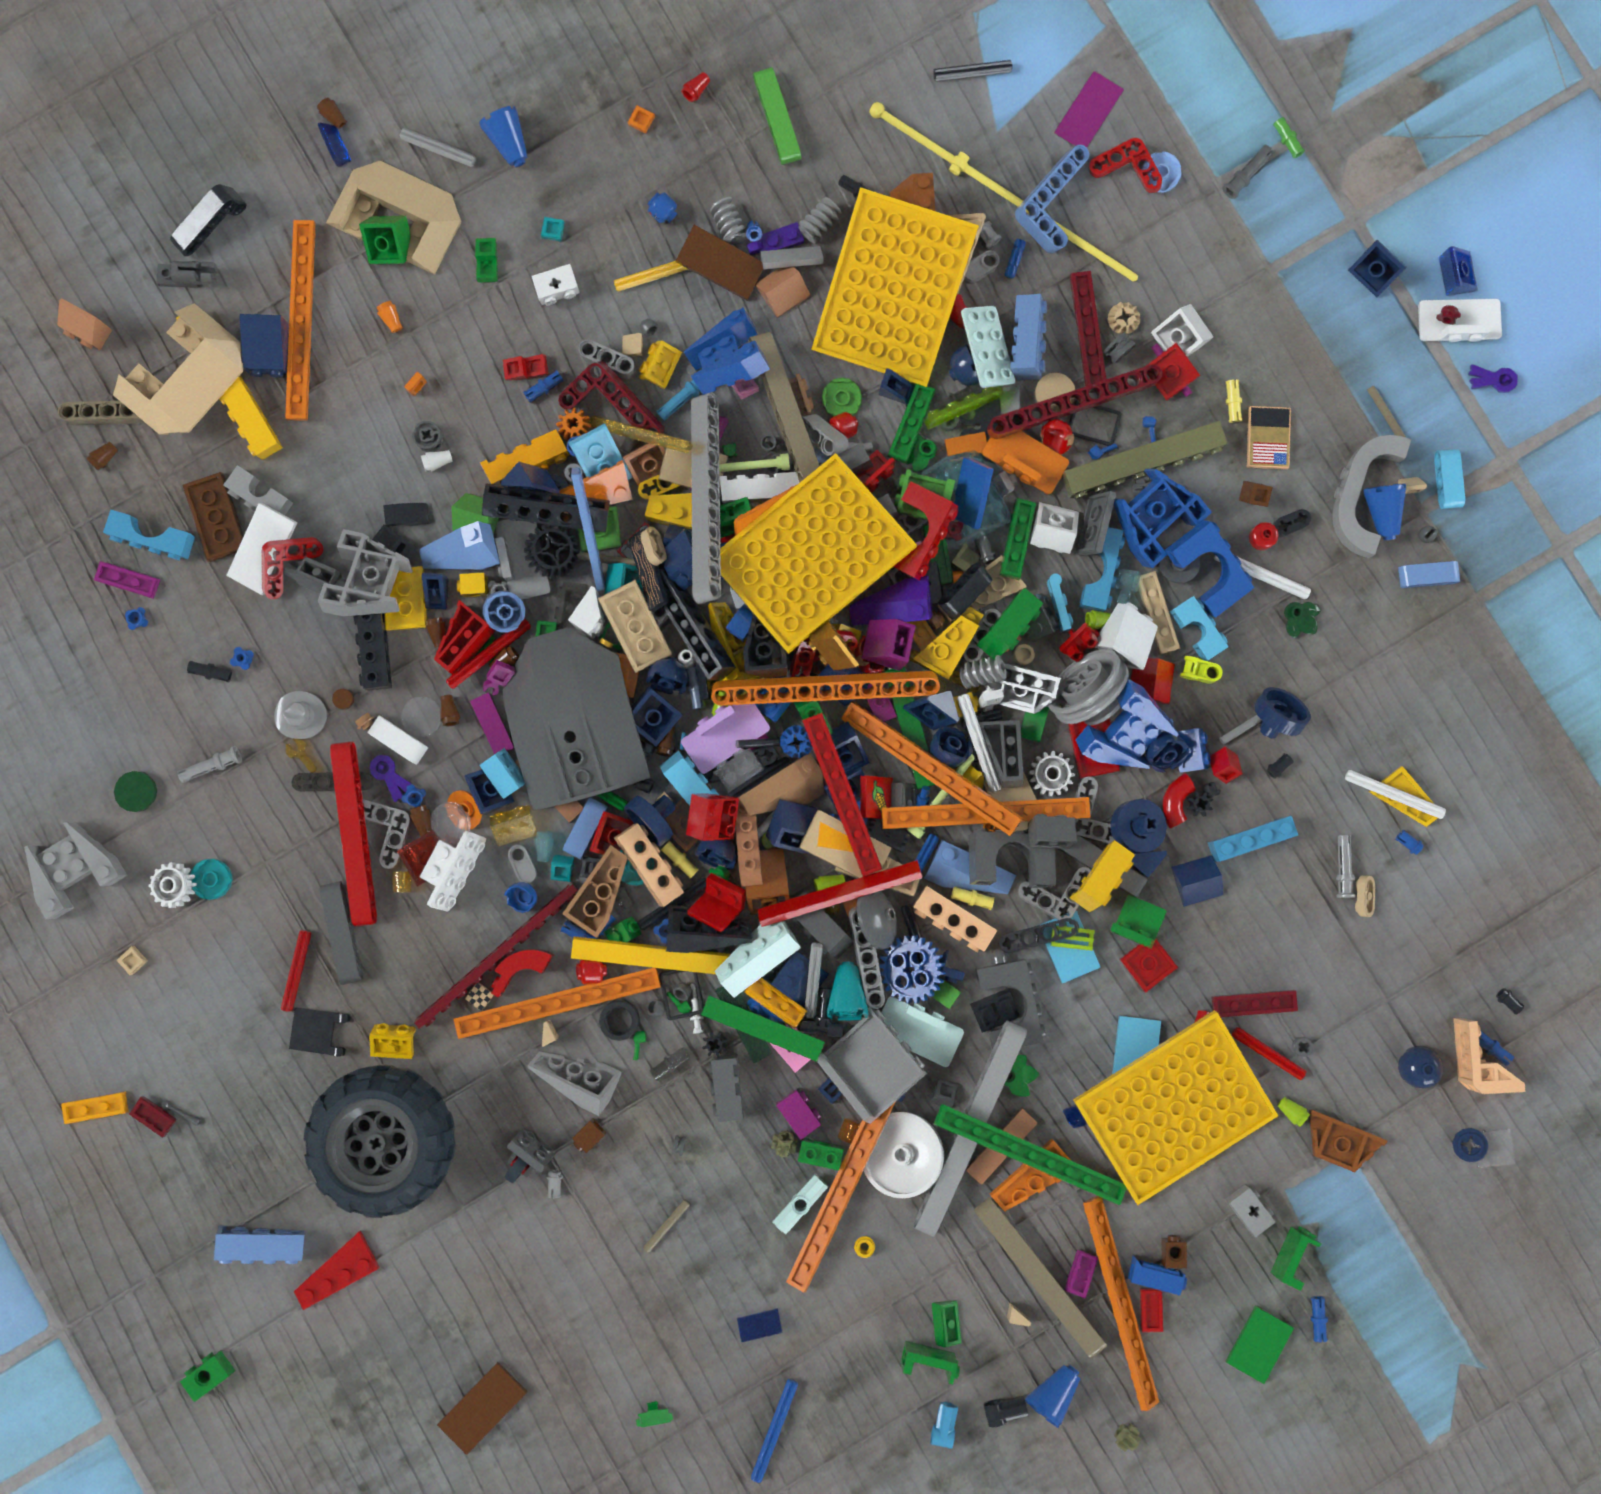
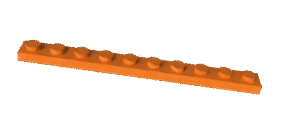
M293 220L285 413L287 420L308 421L316 228L314 220Z
M855 701L850 703L841 718L843 721H848L853 728L1007 835L1011 836L1023 817L939 761Z
M1089 797L1001 802L1023 817L1021 822L1030 821L1038 814H1046L1049 817L1066 815L1074 819L1091 818ZM964 804L881 808L883 829L990 823Z
M649 968L602 980L598 984L583 985L454 1018L453 1020L458 1039L660 988L661 984L657 968Z
M896 1101L871 1124L862 1120L786 1281L803 1293L807 1291Z
M1094 1196L1083 1202L1085 1214L1087 1215L1102 1275L1118 1326L1119 1336L1134 1383L1137 1400L1139 1401L1141 1411H1148L1159 1403L1158 1395L1103 1199L1099 1196Z

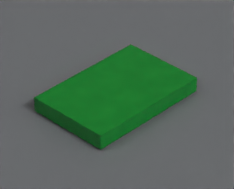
M1255 1305L1225 1362L1265 1384L1294 1328Z

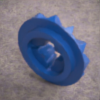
M799 725L791 726L782 733L780 746L785 754L791 756V758H802L809 754L812 745L805 727ZM794 734L798 740L803 741L800 743L799 750L795 744H790L794 741Z

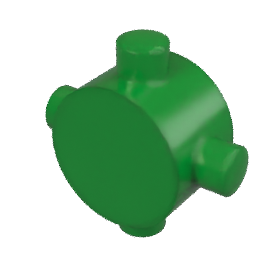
M735 443L724 444L722 446L724 454L728 458H736L738 456L735 448L737 445Z

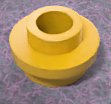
M861 1236L855 1241L854 1250L858 1256L868 1258L875 1251V1243L870 1237ZM863 1243H867L869 1247L868 1249L863 1250L861 1249V1245Z

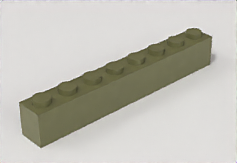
M1217 421L1066 470L1062 478L1069 498L1076 497V499L1087 496V492L1095 490V493L1106 490L1107 486L1112 484L1115 487L1123 485L1130 478L1134 480L1141 479L1146 476L1145 469H1157L1162 472L1165 470L1164 467L1172 465V468L1183 465L1184 461L1189 459L1192 462L1202 459L1203 455L1207 453L1211 455L1218 454L1223 451L1222 449L1228 443L1221 423Z

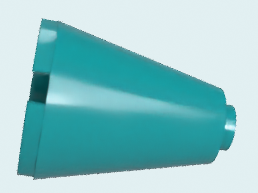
M842 962L837 967L827 1008V1017L833 1019L834 1015L838 1016L840 1021L861 1020L862 1015L865 1018L869 1016L858 966L854 965V962Z

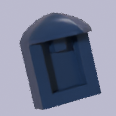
M949 950L942 954L943 957L939 960V963H945L946 965ZM946 966L940 967L941 971L946 972L944 974L945 980L957 983V980L963 981L964 972Z

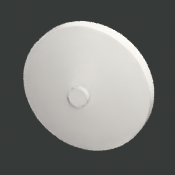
M909 1112L890 1113L863 1171L870 1183L885 1195L894 1198H910L920 1195L936 1182L941 1173L944 1161L942 1141L935 1128L921 1116Z

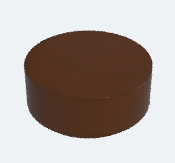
M338 689L332 696V702L339 709H349L354 703V695L347 689Z

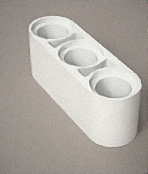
M380 715L367 732L416 765L428 749L426 745Z

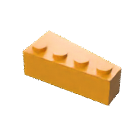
M555 429L532 439L529 446L521 444L515 447L512 451L513 453L504 454L503 452L496 455L494 461L488 463L487 460H484L480 464L490 483L501 485V481L518 462L548 470L549 466L554 463L560 464L566 461L570 454Z

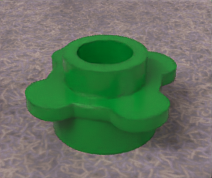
M717 866L716 869H709L710 874L713 873L730 882V873L725 867Z

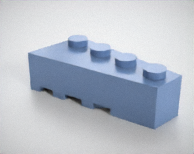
M219 1225L215 1239L214 1260H219V1263L229 1264L232 1263V1260H241L243 1264H252L254 1261H263L265 1264H274L276 1261L296 1264L303 1259L305 1235L303 1230L276 1229L274 1233H270V1230L266 1228H257L253 1232H249L245 1227H236L231 1230H226L227 1226Z

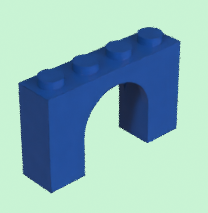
M1203 520L1166 548L1165 552L1175 567L1179 568L1186 567L1206 552H1212L1218 557L1221 563V576L1211 589L1198 598L1203 603L1206 614L1216 618L1254 589V586L1251 583V576L1241 568L1240 565L1242 563L1240 559L1230 551L1231 546L1228 541L1219 534L1220 529L1217 524Z

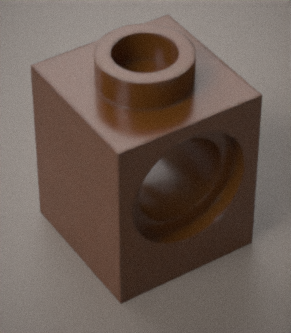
M1243 481L1239 501L1268 507L1273 487Z
M592 1118L573 1136V1144L580 1152L584 1151L587 1153L607 1132Z
M1168 1235V1238H1161L1163 1266L1165 1268H1187V1242L1180 1238L1179 1235ZM1178 1246V1253L1173 1256L1170 1255V1249Z

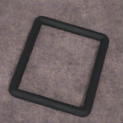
M1078 400L1075 401L1074 406H1078ZM1100 405L1092 407L1117 414L1110 442L1072 432L1074 437L1106 446L1113 445L1122 413ZM1076 413L1071 414V418L1069 421V425L1071 428L1073 426Z
M669 970L659 974L668 1020L672 1021L702 1014L704 1004L697 972H693L700 1010L675 1016L670 1014L663 976L683 971Z

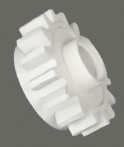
M1051 751L1050 756H1048L1044 752L1042 753L1043 759L1037 756L1035 758L1037 764L1031 763L1034 770L1029 771L1028 774L1033 775L1034 778L1029 781L1036 783L1034 786L1035 790L1041 788L1040 794L1042 795L1046 791H1048V796L1050 797L1054 791L1057 796L1061 795L1060 789L1066 792L1068 790L1066 785L1073 784L1070 777L1075 776V774L1071 773L1070 769L1074 768V766L1068 765L1069 758H1062L1063 753L1055 756V751ZM1049 768H1053L1056 771L1057 776L1055 779H1050L1047 776Z
M169 862V865L162 864V869H155L154 876L150 877L152 879L151 884H149L152 891L150 895H154V901L161 902L162 907L176 908V906H184V902L191 900L188 895L195 894L191 890L192 887L196 886V883L191 881L195 878V875H189L191 869L184 868V864H176L174 862Z

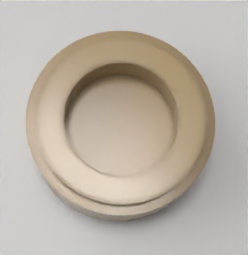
M1027 644L1019 645L1013 653L1014 660L1019 665H1028L1035 656L1033 648Z

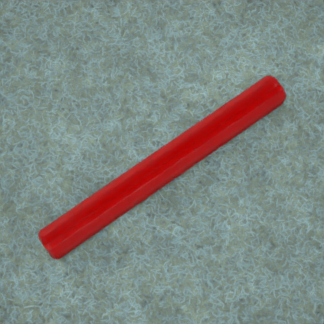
M524 619L516 630L503 634L447 678L446 683L452 689L456 688L499 654L504 647H508L531 628V624Z

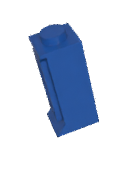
M1133 1255L1127 1277L1131 1279V1283L1181 1296L1182 1290H1185L1187 1285V1278L1182 1270L1165 1268L1162 1265L1143 1260L1138 1262Z

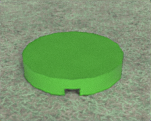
M833 379L823 389V407L832 417L843 412H848L853 416L861 407V390L850 379Z

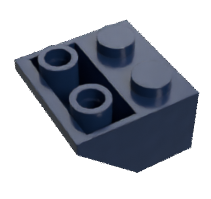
M780 799L765 837L774 847L810 854L799 847L817 812V808Z

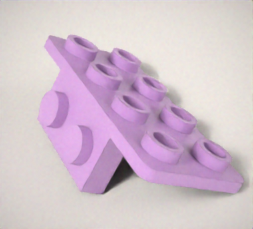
M755 704L729 705L728 707L723 705L715 710V716L710 719L706 716L697 723L699 726L695 728L696 730L681 740L682 746L702 774L709 772L743 749L736 748V740L758 739L770 730V726Z

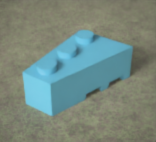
M678 750L662 763L660 768L685 801L690 805L692 794L709 793L719 795L714 788L709 789L706 785L708 780L701 772L699 774L696 773L693 769L695 765L688 756L684 758Z

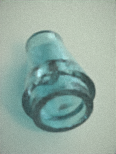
M537 831L536 836H534L537 861L548 862L555 837H553V832Z

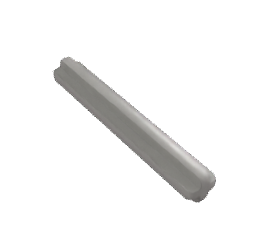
M403 128L401 130L400 138L403 141L473 167L476 162L475 155L409 129Z
M812 943L805 1001L807 1012L804 1016L812 1019L816 1016L822 958L821 943Z

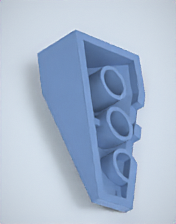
M942 840L924 879L947 888H954L956 886L965 890L1008 894L1016 875L996 866L995 883L991 885H970L969 852Z

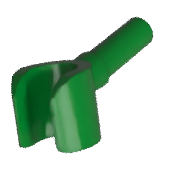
M670 991L666 993L667 997L675 1003L680 1013L684 1014L692 1011V1007L687 1000L680 1003Z
M645 1031L635 1032L633 1060H638L640 1043L646 1042Z

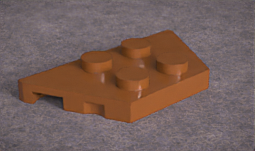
M1312 1109L1309 1110L1312 1149L1315 1157L1356 1172L1363 1162L1374 1156L1373 1153L1387 1144L1388 1140Z

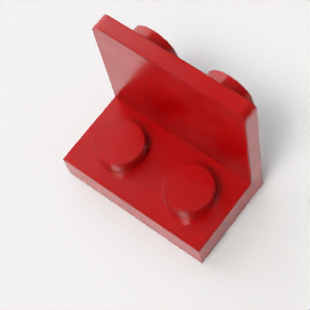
M711 873L707 877L705 893L688 909L687 914L722 932L744 909L746 890Z

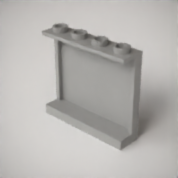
M869 1007L868 1011L870 1013L868 1018L864 1017L824 1054L821 1053L818 1064L865 1122L871 1124L927 1073L923 1069L924 1063L917 1056L914 1058L911 1055L910 1051L912 1049L904 1040L901 1042L897 1038L899 1033L896 1029L884 1022L886 1017L879 1009L875 1011Z

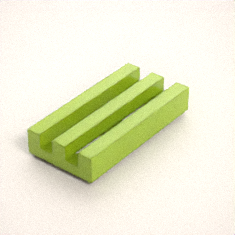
M1057 926L1058 930H1062V931H1064V930H1065V931H1071V929L1073 928V927H1062V928H1059V926ZM1052 928L1051 938L1054 936V929H1053V928ZM1079 928L1078 932L1089 933V938L1078 936L1066 938L1067 940L1088 942V946L1058 943L1055 941L1051 942L1050 946L1093 951L1095 930Z

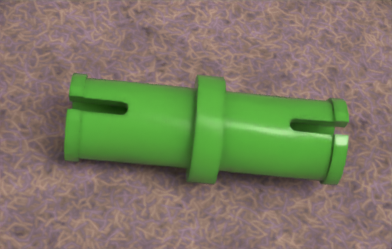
M1285 117L1275 121L1273 126L1282 138V144L1287 146L1294 159L1301 156L1305 150L1296 138V132L1292 131L1286 122Z

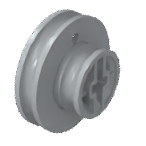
M1101 649L1088 653L1079 662L1075 661L1058 676L1062 678L1058 697L1047 706L1062 723L1075 724L1083 721L1088 725L1099 724L1114 715L1121 707L1116 697L1121 693L1128 680V668L1113 650Z

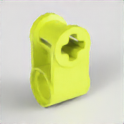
M1192 656L1184 657L1186 662L1180 677L1207 684L1215 683L1221 678L1223 671L1220 665ZM1208 669H1213L1216 672L1214 679L1208 677Z

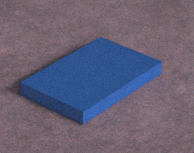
M963 457L954 501L958 506V513L955 519L974 529H980L994 469L969 457Z

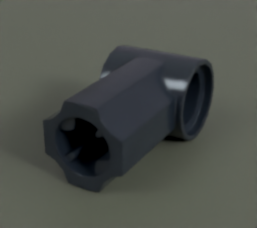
M1024 1396L1004 1401L994 1399L985 1402L983 1405L988 1426L992 1428L1003 1426L1009 1420L1029 1416Z

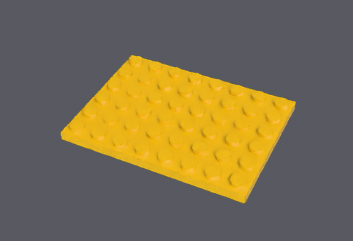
M860 187L811 350L885 373L886 368L907 381L927 387L979 225Z
M835 453L720 548L721 576L789 654L914 550L917 544Z
M1215 1010L1073 1099L1137 1205L1278 1117L1273 1105L1218 1012Z

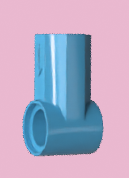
M940 1402L936 1425H933L931 1445L952 1449L955 1439L954 1427L958 1412L957 1405L950 1402Z

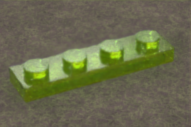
M1002 386L984 388L982 393L977 395L975 393L969 394L959 403L953 401L943 410L935 409L929 412L924 422L927 429L929 430L1000 399L1004 393Z

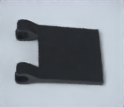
M295 1007L289 1049L337 1057L344 1056L346 1054L345 1047L331 1046L335 1022H350L351 1015Z

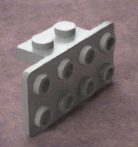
M508 519L499 521L496 525L498 538H495L500 560V564L497 565L499 576H503L507 581L509 592L516 594L521 600L549 594L551 589L548 575L546 574L545 577H542L543 571L541 570L535 574L536 566L532 568L528 566L532 560H525V556L528 555L524 553V548L528 547L525 545V541L530 540L528 537L530 533L535 534L534 529L537 527V524ZM540 540L535 545L536 552L542 549Z

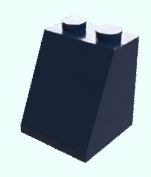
M240 314L243 368L254 377H262L263 374H269L272 377L281 378L283 375H287L288 322L281 315Z

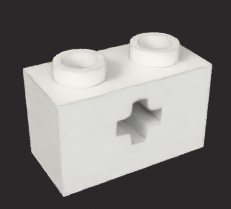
M570 264L531 276L541 305H552L557 300L563 298L571 299L580 293Z

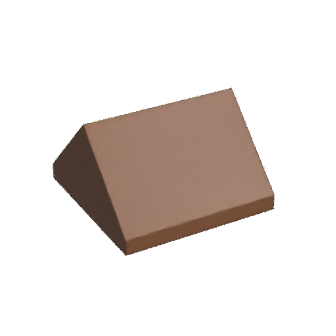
M794 267L778 268L755 284V287L777 318L810 297L800 272Z
M657 438L623 457L637 486L641 482L660 474L665 449L660 439Z

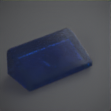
M318 123V128L336 166L341 167L350 163L351 158L336 126Z
M778 1308L737 1318L742 1343L783 1332Z

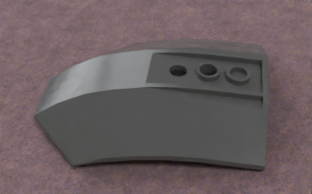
M569 627L528 639L514 666V675L503 688V696L513 744L533 811L581 800L651 778L631 710L619 655ZM567 731H573L576 734L574 742L566 741L565 733ZM574 751L581 754V761L578 763L571 759V753Z

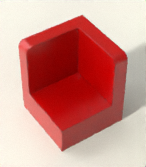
M1226 746L1210 756L1213 775L1225 784L1243 774L1238 755Z

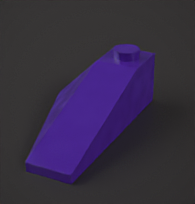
M928 576L921 577L920 580L914 577L906 578L849 605L852 626L868 625L870 620L898 619L904 622L929 620L933 617Z

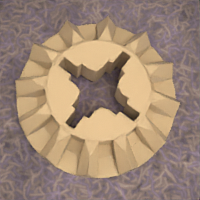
M1120 302L1113 306L1108 314L1109 326L1118 334L1134 332L1140 324V313L1137 307L1129 302ZM1122 312L1125 313L1126 316H1131L1127 320V325L1123 319H1118L1122 316Z

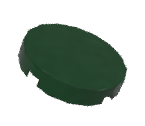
M131 771L125 773L115 784V801L126 811H144L156 799V783L144 772Z

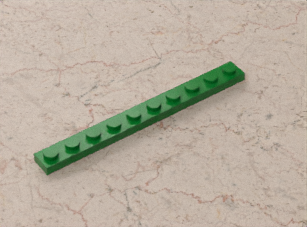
M941 1104L934 1125L1112 1203L1121 1205L1126 1191V1186L1123 1183Z

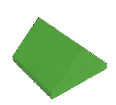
M465 493L451 506L453 531L479 521L490 524L494 534L499 518L483 516V498Z

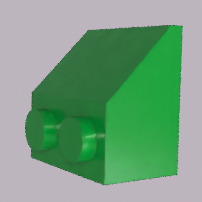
M406 215L371 216L359 224L369 264L406 263L411 238Z

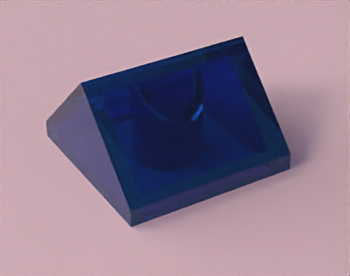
M1454 246L1449 247L1438 257L1446 296L1477 291L1478 288L1470 251Z

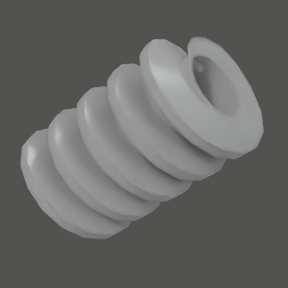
M725 197L717 201L711 207L710 212L714 216L713 219L717 223V228L720 230L723 241L733 245L742 242L747 236L746 233H742L745 230V226H739L742 223V219L737 218L739 212L733 211L736 208L735 204H730L733 201L732 197Z
M827 197L821 200L822 203L816 205V209L811 210V215L807 214L805 220H801L799 223V230L803 236L814 244L816 243L814 236L821 238L820 230L827 232L825 224L832 227L833 223L830 219L838 221L839 218L836 213H842L839 207Z
M1000 655L995 656V662L992 657H988V663L982 658L980 659V665L974 660L972 667L969 662H966L965 669H960V678L966 689L972 686L978 687L980 684L986 685L987 683L1002 681L1007 676L1005 664Z

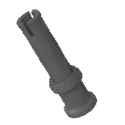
M1263 145L1241 171H1236L1233 175L1234 178L1229 183L1224 184L1222 187L1223 192L1229 198L1236 199L1242 188L1249 185L1250 178L1273 155L1272 148L1268 145Z

